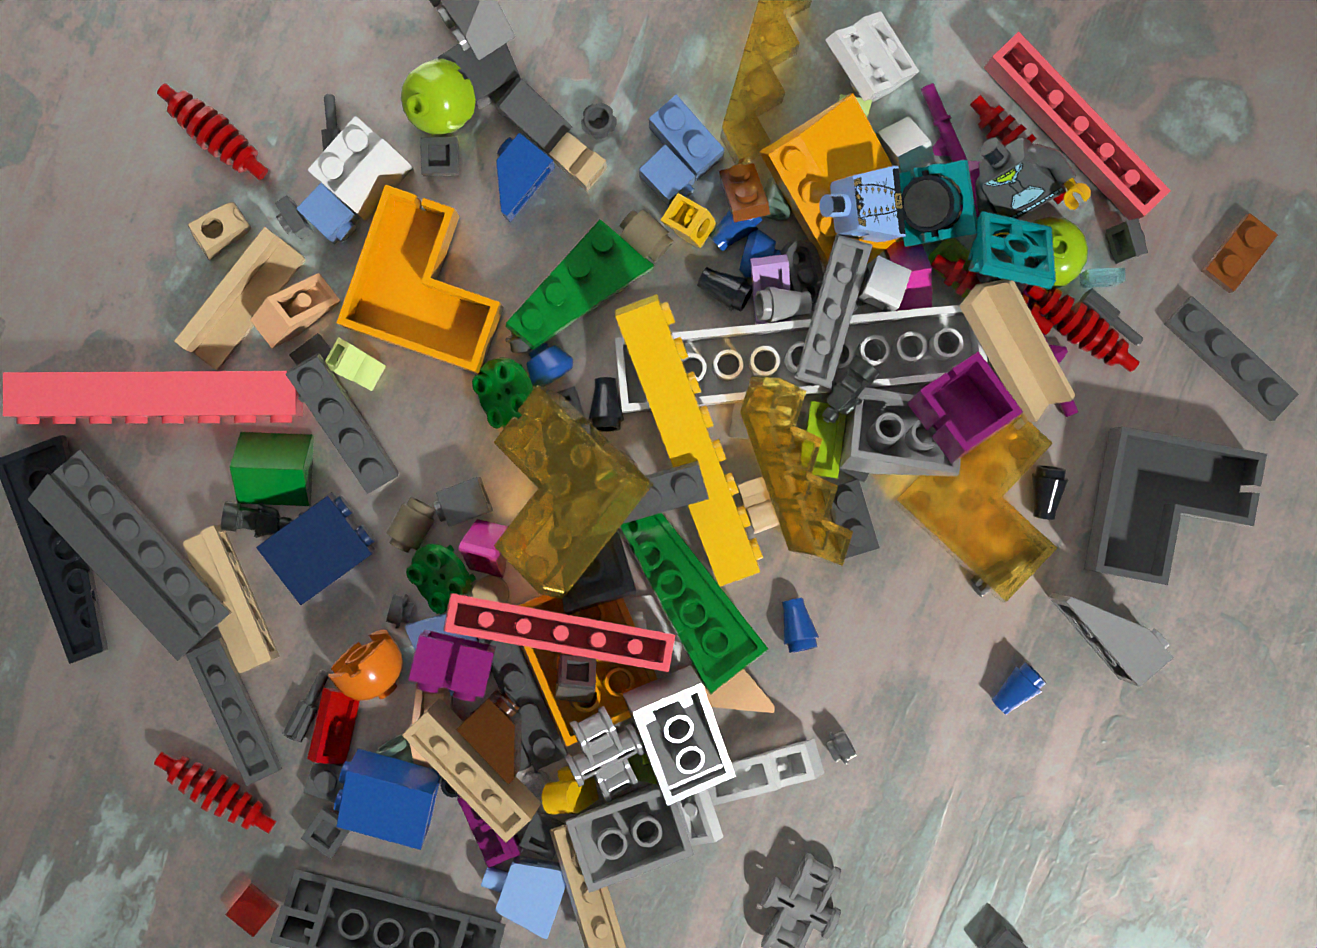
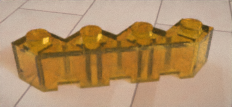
M758 0L720 134V138L735 165H745L761 156L759 151L771 144L758 116L783 102L786 92L772 68L797 54L800 42L787 19L809 8L812 0Z
M751 376L740 413L788 550L814 561L843 566L853 531L827 521L838 485L812 474L822 438L796 427L806 390L780 378Z

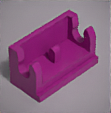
M462 797L457 798L488 868L521 854L523 847L519 846L521 840L517 833L505 842Z

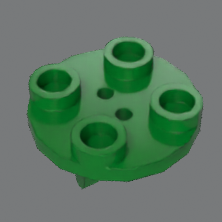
M500 357L489 360L481 368L480 373L473 377V390L478 395L481 407L487 415L488 423L493 428L503 427L512 429L524 425L531 418L535 405L539 404L537 396L535 397L531 379L522 364H518L513 359Z
M428 544L420 548L414 554L411 565L406 569L408 580L416 585L420 594L428 601L430 609L436 614H443L447 611L450 594L471 597V583L477 579L473 573L469 575L463 562L453 553L455 549L451 544L446 548L437 544Z

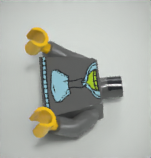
M990 138L980 148V154L984 159L979 163L980 176L975 181L976 205L979 213L983 211L1018 219L1066 192L1064 203L1071 210H1076L1079 207L1073 192L1079 193L1085 202L1090 198V188L1084 183L1075 182L1076 174L1062 153L1057 149L1033 144L1026 138H1018L1006 146L998 138ZM998 233V234H994V235H992V236H997V235H1001V234H1006V235H1008V234H1010V233Z

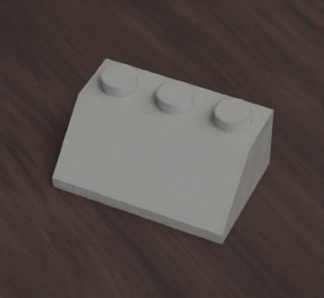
M429 0L434 8L439 4L441 5V8L437 9L448 29L453 26L457 28L452 31L463 51L470 48L478 60L516 37L497 0Z

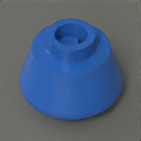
M759 229L750 232L746 241L739 269L745 278H752L751 258L781 255V250L775 249L776 241Z
M544 343L528 353L531 358L526 363L528 375L532 386L541 389L551 384L573 368L572 356L557 345L549 347L547 343Z

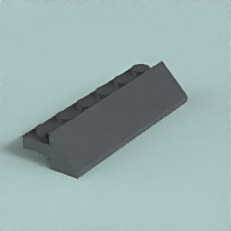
M83 450L77 451L52 474H47L28 498L29 502L177 661L232 613L208 587L209 584Z
M295 869L284 905H281L270 943L289 948H500L506 924Z

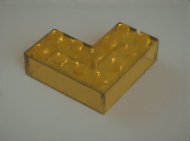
M537 385L519 408L518 412L522 415L520 419L512 417L493 442L538 487L533 496L494 544V547L538 594L563 599L653 486V483L561 394Z
M1022 414L1008 426L962 456L958 476L920 475L894 502L1000 602H1007L1057 549L1048 538L1003 498L1007 491L1053 444L1030 421H1027L1017 430L1013 425L1023 416Z

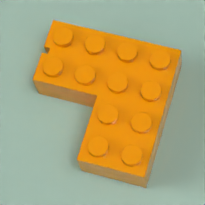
M385 184L336 323L358 333L479 374L486 360L504 307L498 301L438 281L460 217L455 208L423 198L421 202L417 195Z

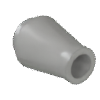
M766 287L763 291H757L755 296L757 318L759 320H766L767 323H773L801 314H809L812 309V299L809 292Z

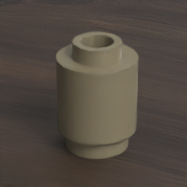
M644 209L639 213L632 210L620 224V227L623 229L620 237L645 259L649 257L654 262L658 261L674 242L668 236L670 232Z
M410 497L407 504L403 503L386 532L392 537L389 543L406 553H409L411 548L419 550L435 521L432 517L436 510L426 503Z

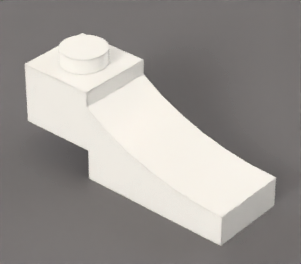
M815 739L782 746L771 751L733 761L731 765L735 777L708 788L713 806L816 779L825 774Z

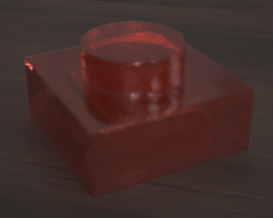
M251 883L225 915L254 937L277 910L279 905Z

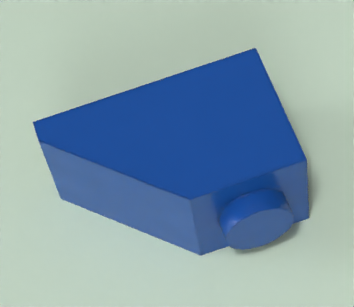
M518 133L514 139L511 137L507 138L497 151L499 158L496 160L501 212L509 222L513 220L555 168L553 159L521 133Z

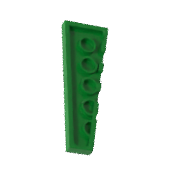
M662 513L618 525L710 695L768 651V647Z

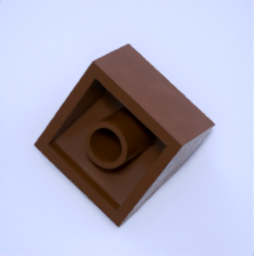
M495 690L456 730L509 785L521 767L522 715L517 711L520 705L509 693L504 692L501 694L498 690Z

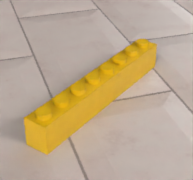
M658 294L616 309V320L673 468L695 461L699 462L709 499L690 504L688 507L718 585L721 587L760 573L757 561L763 558L757 538L749 539L745 528L751 526L745 506L737 507L733 495L739 493L732 472L725 474L722 468L721 461L727 459L720 440L712 441L708 428L714 426L708 407L707 405L700 407L695 394L701 392L694 371L687 373L682 360L688 358L681 336L674 339L669 325L675 323V319L668 301L661 304Z

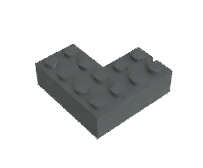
M1123 426L1110 428L1084 570L1168 585L1181 515L1237 526H1254L1260 494L1240 492V487H1260L1262 485L1267 454Z

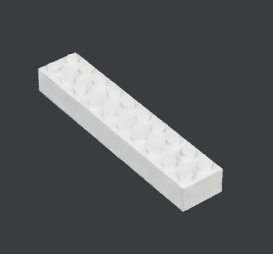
M960 305L852 315L833 382L835 381L837 384H840L844 380L849 370L847 367L856 355L870 363L880 372L873 383L866 386L873 389L929 384L944 373H948L952 368L979 351L986 362L987 355L959 307ZM811 319L673 332L674 339L681 336L688 354V358L682 360L686 372L694 371L701 392L695 394L699 406L830 394V388L794 379ZM615 338L622 413L651 411L624 338Z

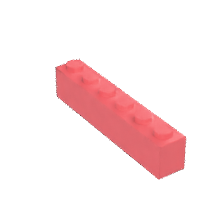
M1019 31L985 65L984 69L1128 220L1144 217L1171 191Z
M450 594L443 631L665 672H669L675 640L674 634L457 594Z

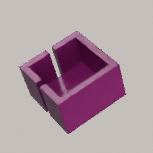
M979 351L952 368L948 373H944L920 389L907 403L926 430L932 427L936 430L932 438L951 464L1008 426L1023 413V410Z
M424 629L418 638L408 681L417 682L415 688L426 692L438 693V689L442 687L454 691L453 697L461 700L475 701L476 696L483 698L496 646Z

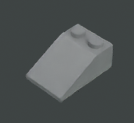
M865 387L858 396L862 403L856 405L853 411L846 414L840 462L841 469L872 474L958 476L961 458L951 464L932 438L936 430L933 427L926 430L907 403L915 395Z
M1053 593L1049 596V599L1118 679L1140 687L1173 659V656L1166 649L1169 643L1156 629L1150 631L1144 626L1135 624L1070 596Z
M691 665L623 693L632 721L667 806L735 777L705 689Z
M658 782L657 784H651L631 791L608 803L565 820L589 893L694 855L677 802L667 806Z

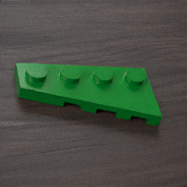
M599 219L506 322L505 327L534 350L570 326L573 321L585 313L588 314L598 307L600 303L628 287L630 283L640 276H644L652 271L655 265L647 258L645 259L614 230Z

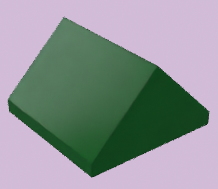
M240 432L230 464L237 503L311 506L314 435Z

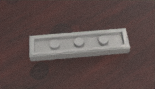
M841 235L835 236L794 379L831 389L872 244Z

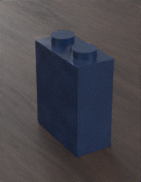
M333 492L329 493L256 547L300 606L368 558L375 550L372 545L375 539L370 531L363 524L359 527L350 516L353 513L351 506L341 495L336 498Z

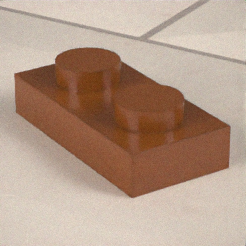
M754 163L746 165L737 164L728 169L719 170L721 185L734 223L770 215L769 203Z
M1251 213L1244 215L1201 272L1228 293L1234 292L1278 234Z

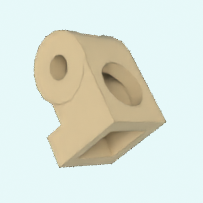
M568 132L548 154L554 163L586 192L589 191L607 169V163L604 158L590 150Z
M234 202L213 209L188 224L192 236L208 260L221 253L220 250L240 240L251 229V226Z
M768 474L737 485L742 504L745 506L755 534L782 524Z

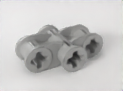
M604 706L598 708V713L579 723L575 720L570 722L583 752L573 757L569 754L565 756V760L579 787L584 785V780L593 776L606 803L612 801V796L631 786L634 789L639 787L638 780L627 758L637 753L641 756L645 754V749L631 723L626 725V730L617 734Z
M807 852L800 862L789 887L783 885L781 879L775 876L764 894L761 906L765 908L771 906L777 912L766 929L761 947L805 948L813 928L821 932V937L828 939L837 926L841 910L836 907L830 909L825 905L838 883L841 869L836 866L830 868L814 860V855Z

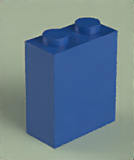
M357 748L352 761H345L340 773L339 782L344 784V788L339 790L334 804V810L339 812L336 827L421 850L431 825L441 775L435 769Z

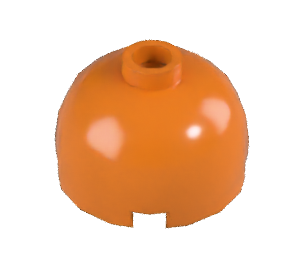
M382 629L368 635L372 640L371 642L363 646L360 642H357L332 665L331 670L334 674H328V677L344 695L358 701L370 700L377 696L379 699H384L397 688L395 682L401 675L403 668L402 653L396 641L387 630Z

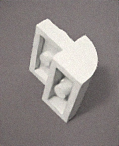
M881 11L864 16L853 26L837 30L825 39L831 48L834 60L843 67L850 78L853 90L864 101L871 99L874 102L886 96L919 73L916 65Z
M355 115L308 168V171L366 222L376 211L385 184L396 188L413 168L383 138H380Z

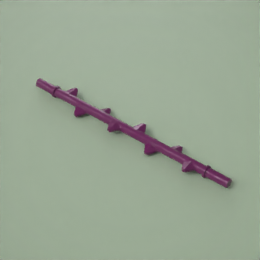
M934 83L926 85L920 90L934 119L933 125L934 127L937 126L941 135L932 147L934 156H948L952 162L967 160L951 124V115L947 114ZM968 160L976 217L978 219L980 213L976 205L975 181L980 176L979 163L981 161ZM1029 284L1026 287V289L1022 292L1029 297V300L1027 302L1028 308L1035 300L1026 293L1028 287L1030 286ZM1049 345L1057 362L1060 364L1068 353L1066 346ZM1074 400L1059 403L1065 418L1079 412Z

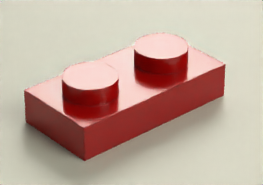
M323 688L307 757L308 760L314 763L344 764L347 759L360 700L358 701L344 695L339 689Z

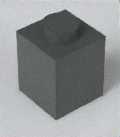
M475 477L436 492L438 500L434 501L436 513L441 522L447 521L448 526H454L493 511L481 477Z

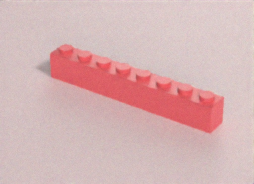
M287 371L3 372V416L16 418V424L40 425V418H53V424L60 425L76 424V418H89V424H112V418L125 417V424H148V417H162V424H184V417H198V423L220 424V417H234V423L241 424L256 423V417H270V423H292V416H303V403L298 399L299 393L286 376Z

